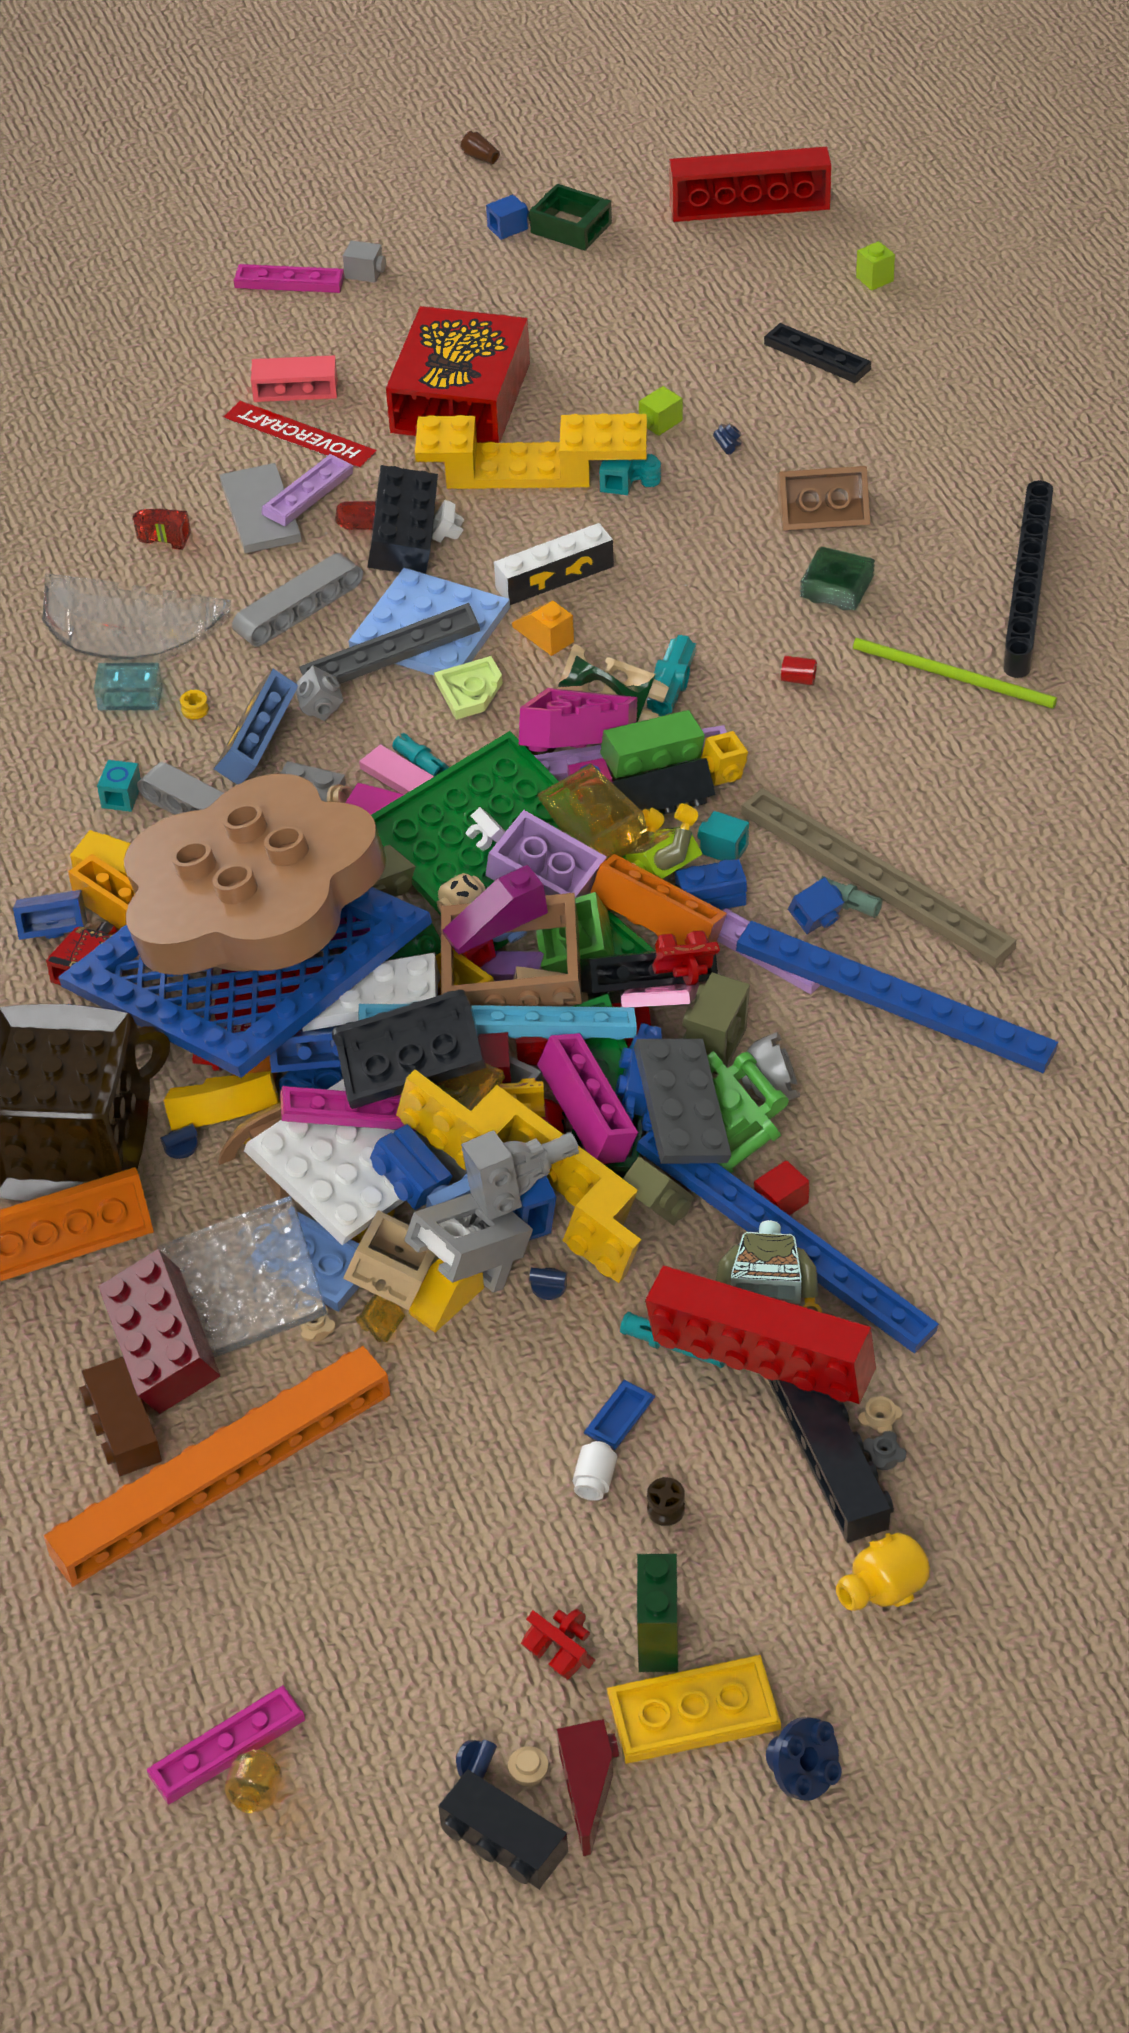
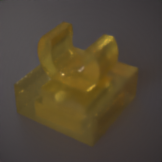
M374 1294L371 1300L365 1304V1308L360 1316H357L355 1320L364 1331H370L377 1342H388L406 1315L397 1304Z

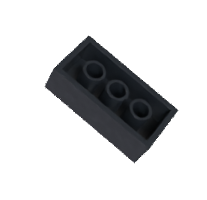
M380 466L367 568L399 573L403 568L426 574L431 549L438 474L396 466Z

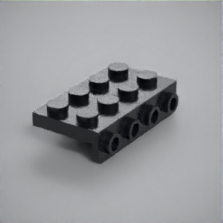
M464 990L448 991L433 998L413 1002L407 1006L388 1012H381L356 1022H349L334 1028L331 1032L337 1046L347 1100L351 1109L402 1094L405 1080L414 1070H417L435 1084L486 1068L473 1009Z

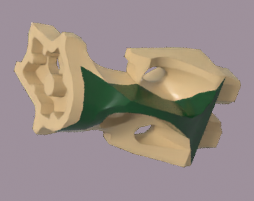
M573 645L557 689L591 692L588 689L589 684L594 680H599L604 685L603 691L599 692L601 694L637 697L636 722L658 717L659 714L643 709L647 697L663 703L669 689L668 686L654 679L655 674L606 657L605 663L607 668L604 671L588 663L585 659V651L579 645ZM616 670L623 671L627 674L628 679L625 682H621L613 676V672Z

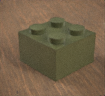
M712 972L706 984L701 983L698 987L694 1007H688L682 1023V1026L686 1028L683 1039H703L707 1055L714 1051L723 1064L728 1067L747 1029L750 984Z

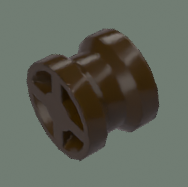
M662 1477L649 1485L647 1489V1513L654 1523L661 1526H670L678 1523L685 1514V1491L680 1482L673 1478Z

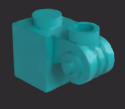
M647 454L646 460H602L599 469L600 492L628 495L635 480H641V484L645 487H655L661 482V462L653 454Z

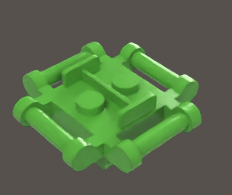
M712 1051L707 1055L711 1074L714 1071L718 1074L713 1079L731 1151L728 1163L717 1164L732 1174L734 1172L732 1168L769 1140L774 1142L782 1136L770 1119L787 1106L789 1100L781 1090L774 1088L755 1065L757 1061L750 1052L741 1053L734 1060V1064L727 1068L717 1054ZM745 1075L766 1099L765 1103L760 1107L738 1082Z

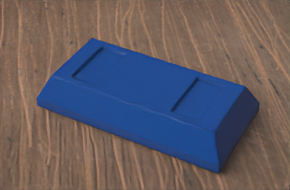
M623 1380L586 1428L584 1434L596 1441L604 1442L613 1450H616L655 1399V1395Z

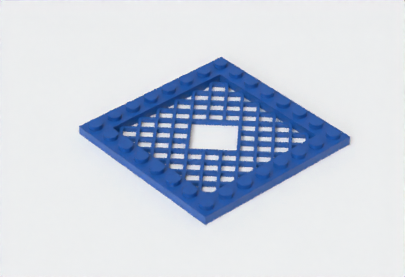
M371 887L366 893L342 908L340 918L347 917V923L340 924L336 933L347 932V938L330 941L320 950H323V957L307 959L296 965L277 970L238 971L213 976L214 967L204 970L207 971L206 977L190 980V974H183V981L167 984V977L178 975L163 974L156 971L145 973L146 965L142 962L140 956L139 960H133L139 954L129 929L125 925L80 961L74 963L58 978L63 988L102 1008L130 1013L138 1026H155L168 1037L171 1043L242 1078L338 1000L341 995L354 987L432 923L430 912ZM353 916L363 921L353 922ZM370 928V931L365 935L353 937V930ZM347 946L343 953L330 955V949ZM323 965V969L318 973L306 975V968ZM138 968V974L122 977L123 970ZM300 969V976L282 979L283 972ZM276 973V980L259 983V976ZM253 977V984L236 987V980ZM160 979V985L143 988L144 981ZM229 982V988L212 991L213 984ZM299 984V988L294 992L282 994V987ZM206 986V992L189 995V988ZM276 988V995L258 998L259 991ZM182 990V996L166 999V992ZM252 993V999L235 1002V995ZM229 996L228 1003L211 1006L212 999ZM205 1001V1007L188 1010V1003ZM275 1004L272 1010L258 1013V1006ZM252 1008L251 1015L234 1017L235 1010ZM228 1012L227 1019L211 1021L212 1014ZM251 1023V1027L246 1031L234 1033V1026Z

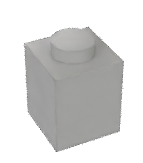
M351 240L343 254L345 278L376 282L386 266V258L382 256V245Z

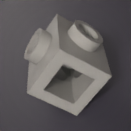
M313 665L296 682L298 685L296 695L299 707L308 716H315L325 721L344 701L339 688L340 684L336 677Z

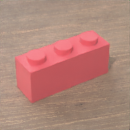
M335 355L252 359L251 385L254 402L337 398L338 377Z

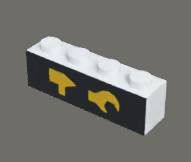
M597 523L494 561L496 590L502 597L510 599V605L612 568L614 567L613 539L601 524Z

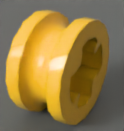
M189 690L181 695L180 705L184 717L194 720L207 715L209 707L207 696L204 692Z

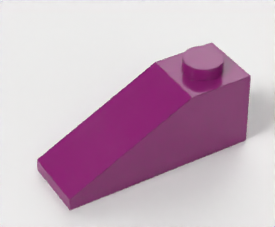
M528 865L496 879L443 929V935L459 955L547 914L548 909L543 883Z

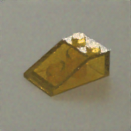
M591 763L538 794L539 800L562 832L607 857L606 860L613 854L622 857L650 840L643 812Z

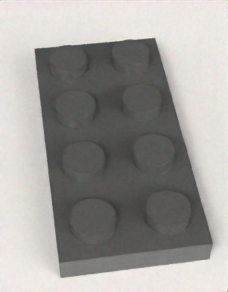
M637 1039L634 1051L660 1164L728 1163L731 1151L703 1039Z

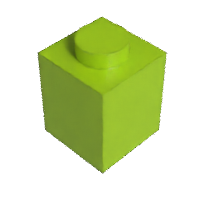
M880 241L857 250L856 278L870 290H875L894 281L895 254Z
M664 386L638 401L639 414H647V429L658 436L683 421V398Z

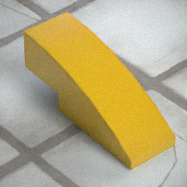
M271 1071L248 1073L242 1078L236 1075L206 1078L201 1085L170 1088L163 1102L171 1131L189 1124L199 1127L252 1114L278 1104L279 1099Z

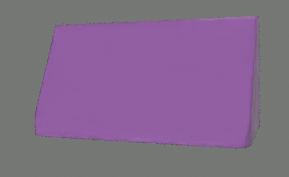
M495 951L496 957L480 968L491 975L494 981L513 980L516 967L539 969L544 953Z

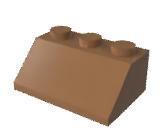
M867 466L780 471L776 475L782 531L870 525Z

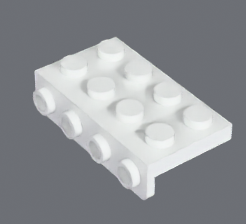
M435 953L384 961L302 1028L303 1031L358 1021L359 1004H411L438 996L440 973Z

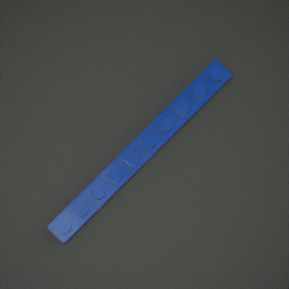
M750 921L736 943L737 952L1043 1074L1057 1050L1058 1041L757 922Z
M653 1129L638 1141L636 1151L747 1232L759 1233V1225L763 1221L771 1220L779 1223L781 1226L780 1234L793 1235L796 1240V1246L804 1249L815 1264L818 1284L914 1354L937 1332L939 1324L719 1164H660Z

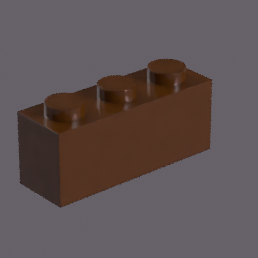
M122 1356L82 1370L85 1385L79 1387V1391L85 1408L92 1406L95 1414L90 1415V1420L96 1436L104 1435L106 1442L101 1444V1448L107 1465L114 1463L120 1477L162 1462L158 1441L141 1398L137 1396L124 1357Z

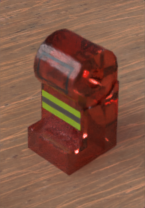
M156 508L142 509L137 511L132 518L136 538L142 543H171L172 549L183 550L191 533L187 511Z

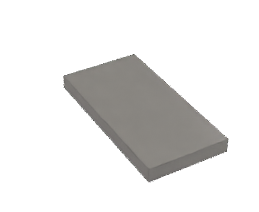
M275 463L219 474L244 553L301 542V533L295 519L288 525L283 526L262 515V506L284 490Z

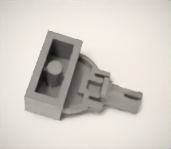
M493 1130L461 1144L471 1195L489 1221L522 1207L520 1196L527 1192L538 1179L550 1173L551 1164L579 1154L577 1141L571 1132L541 1145L537 1138L526 1143L520 1141L503 1143Z

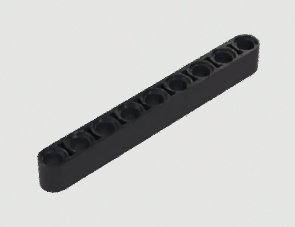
M1042 480L1029 483L1026 489L1003 664L1004 672L1014 678L1027 676L1031 671L1053 498V486Z

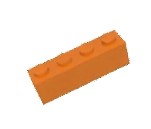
M613 854L600 864L590 892H596L608 910H614L627 917L628 921L633 924L644 926L655 932L658 937L662 934L675 935L678 945H686L684 940L687 934L692 931L702 930L705 932L709 942H717L727 915L726 912L616 854Z

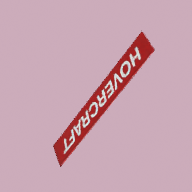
M239 401L223 416L225 419L328 456L332 454L359 468L377 451L243 401Z

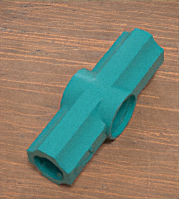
M678 635L675 639H671L663 660L659 659L656 663L654 679L669 687L663 703L647 698V708L659 714L658 716L672 713L680 691L684 692L687 688L690 666L696 653V643L692 642L689 636Z

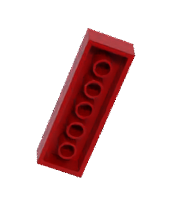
M814 147L669 159L670 208L673 222L830 210L831 161L828 148Z
M664 1265L645 1299L653 1339L661 1346L668 1349L678 1348L691 1352L700 1359L710 1358L726 1363L729 1367L736 1370L746 1369L756 1372L769 1380H782L794 1384L804 1391L814 1390L827 1394L840 1402L850 1401L860 1404L876 1370L871 1327Z

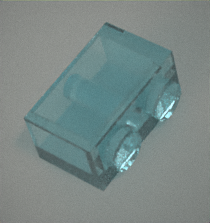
M98 663L94 684L98 710H159L163 687L159 663Z

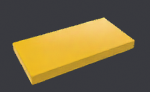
M761 1655L607 1688V1697L625 1764L781 1730V1721Z

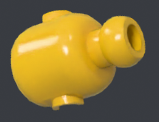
M904 1533L885 1534L886 1537L881 1540L870 1541V1546L863 1549L854 1559L852 1574L841 1577L836 1585V1594L841 1604L848 1610L857 1611L865 1608L869 1601L881 1607L891 1605L899 1607L912 1602L915 1599L913 1594L923 1588L930 1577V1564L921 1545L914 1538Z

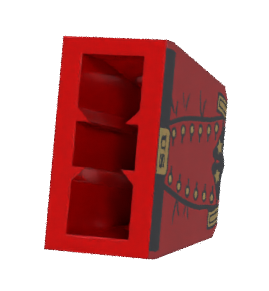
M101 922L96 931L84 927L74 928L46 960L51 983L61 985L58 977L74 963L80 961L98 945L117 932L116 927L111 923Z

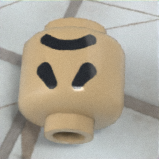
M465 873L459 874L440 886L437 907L441 913V906L472 903L486 888L478 877Z

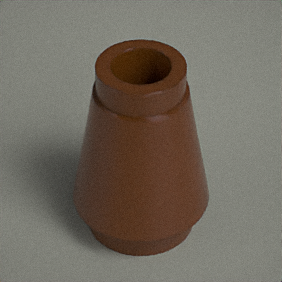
M469 131L461 141L460 147L467 156L490 164H494L499 158L500 151L479 132Z

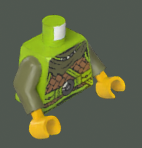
M681 803L674 815V818L683 822L681 827L658 830L664 823L663 814L653 807L650 811L644 809L639 821L648 828L646 832H643L642 842L626 853L627 861L663 879L701 856L703 853L695 841L692 832L689 830L698 819L697 810L688 804Z

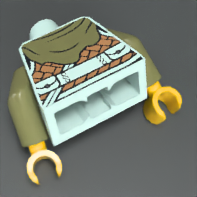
M767 1220L760 1223L759 1233H744L740 1244L732 1246L719 1261L716 1281L793 1304H800L801 1298H804L805 1305L803 1307L822 1312L821 1307L815 1303V1297L819 1296L815 1264L804 1249L796 1246V1240L793 1235L780 1234L781 1226L775 1221Z

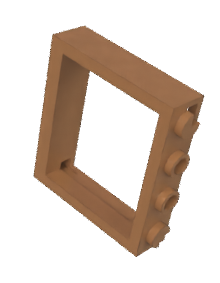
M575 893L546 895L547 914L506 932L566 927L568 974L454 985V948L443 935V929L471 903L441 906V994L448 991L464 990L471 1005L566 1006L582 1004L579 925Z

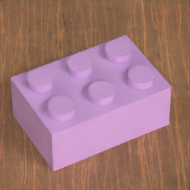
M523 810L489 852L485 876L495 881L510 872L528 865L543 883L545 896L575 893V898L590 894L599 866L607 857Z

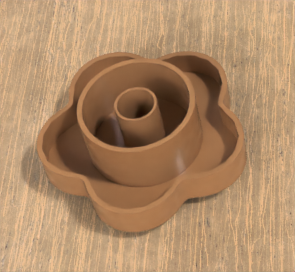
M269 774L252 778L236 785L205 809L176 814L151 825L132 841L124 857V868L135 894L127 908L126 923L142 962L150 969L159 973L183 975L204 971L215 966L231 971L277 970L296 965L312 957L323 949L335 935L339 927L342 908L366 893L379 880L385 869L386 855L374 819L366 810L359 806L341 802L322 801L316 787L303 777L292 774Z

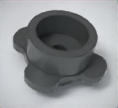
M885 1431L882 1436L875 1439L867 1438L863 1441L864 1452L869 1453V1461H873L876 1469L889 1470L894 1468L898 1462H903L906 1459V1450L900 1448L897 1443V1435L894 1432ZM886 1448L888 1451H881V1449Z

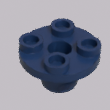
M799 1717L788 1723L780 1735L774 1737L767 1746V1764L774 1772L780 1789L791 1798L804 1801L814 1800L824 1794L830 1785L838 1783L841 1778L842 1768L839 1763L838 1743L834 1735V1728L829 1722L817 1718Z

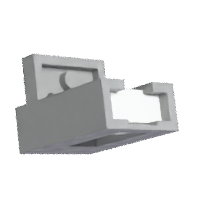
M471 1193L415 1211L404 1241L418 1253L426 1250L432 1251L444 1262L439 1264L438 1271L452 1283L483 1272L484 1285L494 1293L504 1288L513 1261L523 1258L533 1229L512 1211L489 1221Z

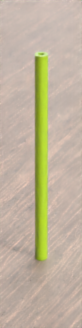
M856 637L853 643L854 650L1054 709L1057 703V697L864 639Z

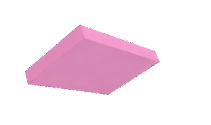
M699 982L696 985L690 986L684 983L628 989L621 995L622 1007L690 1004L695 999Z

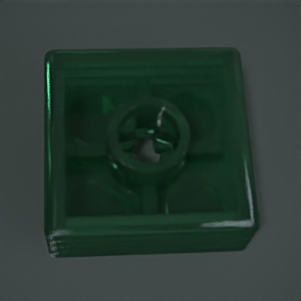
M821 546L816 551L800 581V597L809 599L813 603L835 605L841 610H856L874 576L875 560Z

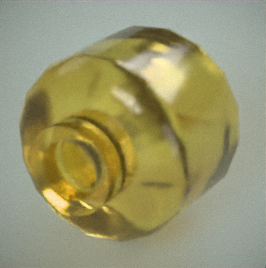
M252 1750L238 1755L232 1762L225 1783L224 1791L228 1800L238 1810L245 1813L260 1812L268 1809L273 1805L281 1783V1768L275 1759L265 1751Z

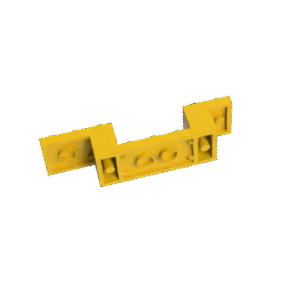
M602 413L592 415H561L560 442L477 443L475 416L431 415L418 417L415 462H444L446 489L590 487V460H646L647 414Z
M414 1070L405 1080L396 1114L404 1125L408 1124L412 1129L418 1131L428 1139L434 1148L443 1150L455 1159L456 1163L464 1170H466L461 1144L494 1130L503 1143L509 1141L526 1143L537 1138L542 1145L564 1135L498 1085L470 1111L417 1070ZM578 1146L579 1154L551 1164L550 1173L547 1175L551 1187L565 1196V1199L571 1205L575 1206L562 1241L567 1244L573 1253L583 1256L595 1265L602 1275L611 1277L617 1283H620L627 1275L641 1242L638 1236L624 1227L638 1190Z

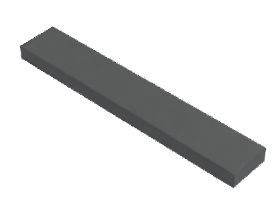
M466 603L299 666L303 676L313 665L335 676L339 684L479 632L480 627L470 604Z

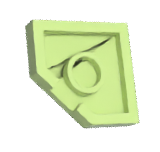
M492 656L434 672L435 682L456 720L484 712L503 684L502 674Z

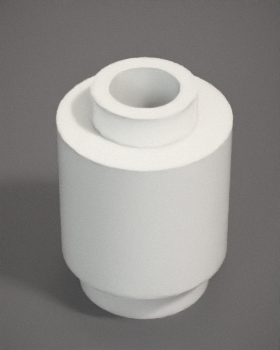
M594 1441L581 1447L572 1480L575 1485L574 1492L579 1497L597 1501L601 1500L604 1494L609 1491L617 1462V1454L608 1444Z

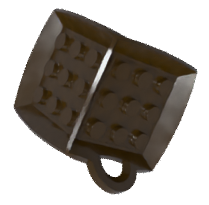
M26 1004L0 1007V1198L26 1202L134 1167L138 1169L147 1127L150 1079L161 1070L170 1052V1041L159 1028L155 1026L138 1028L130 1013L99 1007L70 1004ZM140 1044H149L152 1047L151 1058L143 1067L138 1069L135 1047Z

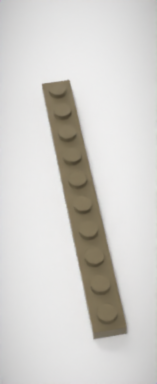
M761 788L741 805V814L879 898H882L887 903L996 968L1016 949V939L765 789Z

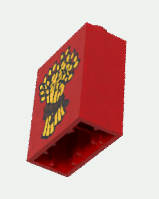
M420 306L386 386L390 433L416 436L418 417L431 415L475 416L477 443H500L530 365L528 318Z

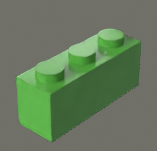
M686 710L604 730L600 754L614 777L620 778L700 758L705 734L691 712Z

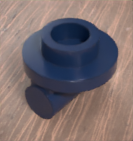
M721 423L718 426L719 429L714 431L713 437L723 451L729 455L735 451L736 446L742 444L739 438L742 434L731 423L727 426Z
M193 1124L173 1130L167 1135L160 1137L165 1153L171 1158H187L198 1147L196 1137L198 1134Z
M531 1267L529 1281L531 1282L532 1292L544 1300H553L560 1297L567 1288V1272L555 1268L541 1269Z
M468 1740L463 1743L456 1756V1767L460 1777L468 1769L484 1779L497 1746L488 1740H482V1742Z

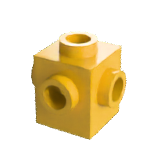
M734 731L707 737L700 758H707L713 785L716 786L742 779L744 767L747 763L748 751Z

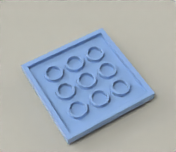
M403 568L349 639V648L469 603L478 621L479 632L394 663L434 676V672L472 662L510 609V599Z

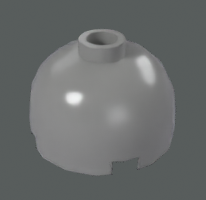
M778 1032L755 1041L748 1048L747 1052H750L756 1059L755 1065L774 1088L781 1090L788 1100L800 1097V1092L792 1090L790 1083L797 1085L798 1083L786 1049H780L779 1044L776 1045L777 1041L782 1040ZM746 1075L741 1078L746 1090L752 1088L758 1098L766 1101L765 1097Z

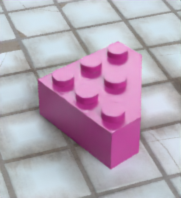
M547 688L520 707L519 745L529 746L531 751L542 752L547 751L548 748L567 746L583 748L587 747L588 744L602 743L604 730L636 723L637 697Z

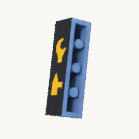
M274 668L256 688L214 767L215 771L237 785L246 780L257 767L298 687L296 683Z

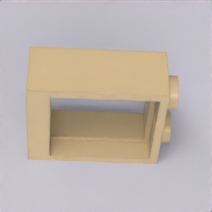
M378 1210L357 1247L343 1279L409 1310L436 1255L430 1250L420 1253L415 1251L404 1241L409 1225ZM370 1245L379 1247L418 1266V1271L370 1249ZM396 1246L403 1248V1250H398ZM383 1279L386 1284H381L378 1280Z

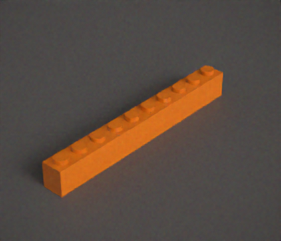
M364 1346L353 1352L345 1353L338 1361L323 1370L313 1372L306 1380L291 1389L281 1391L274 1399L264 1405L249 1410L244 1417L228 1426L219 1428L212 1436L196 1445L187 1447L180 1455L168 1462L155 1466L148 1474L138 1480L123 1485L116 1493L101 1502L93 1503L69 1521L57 1524L50 1532L43 1535L50 1558L71 1587L76 1586L391 1396L388 1374Z

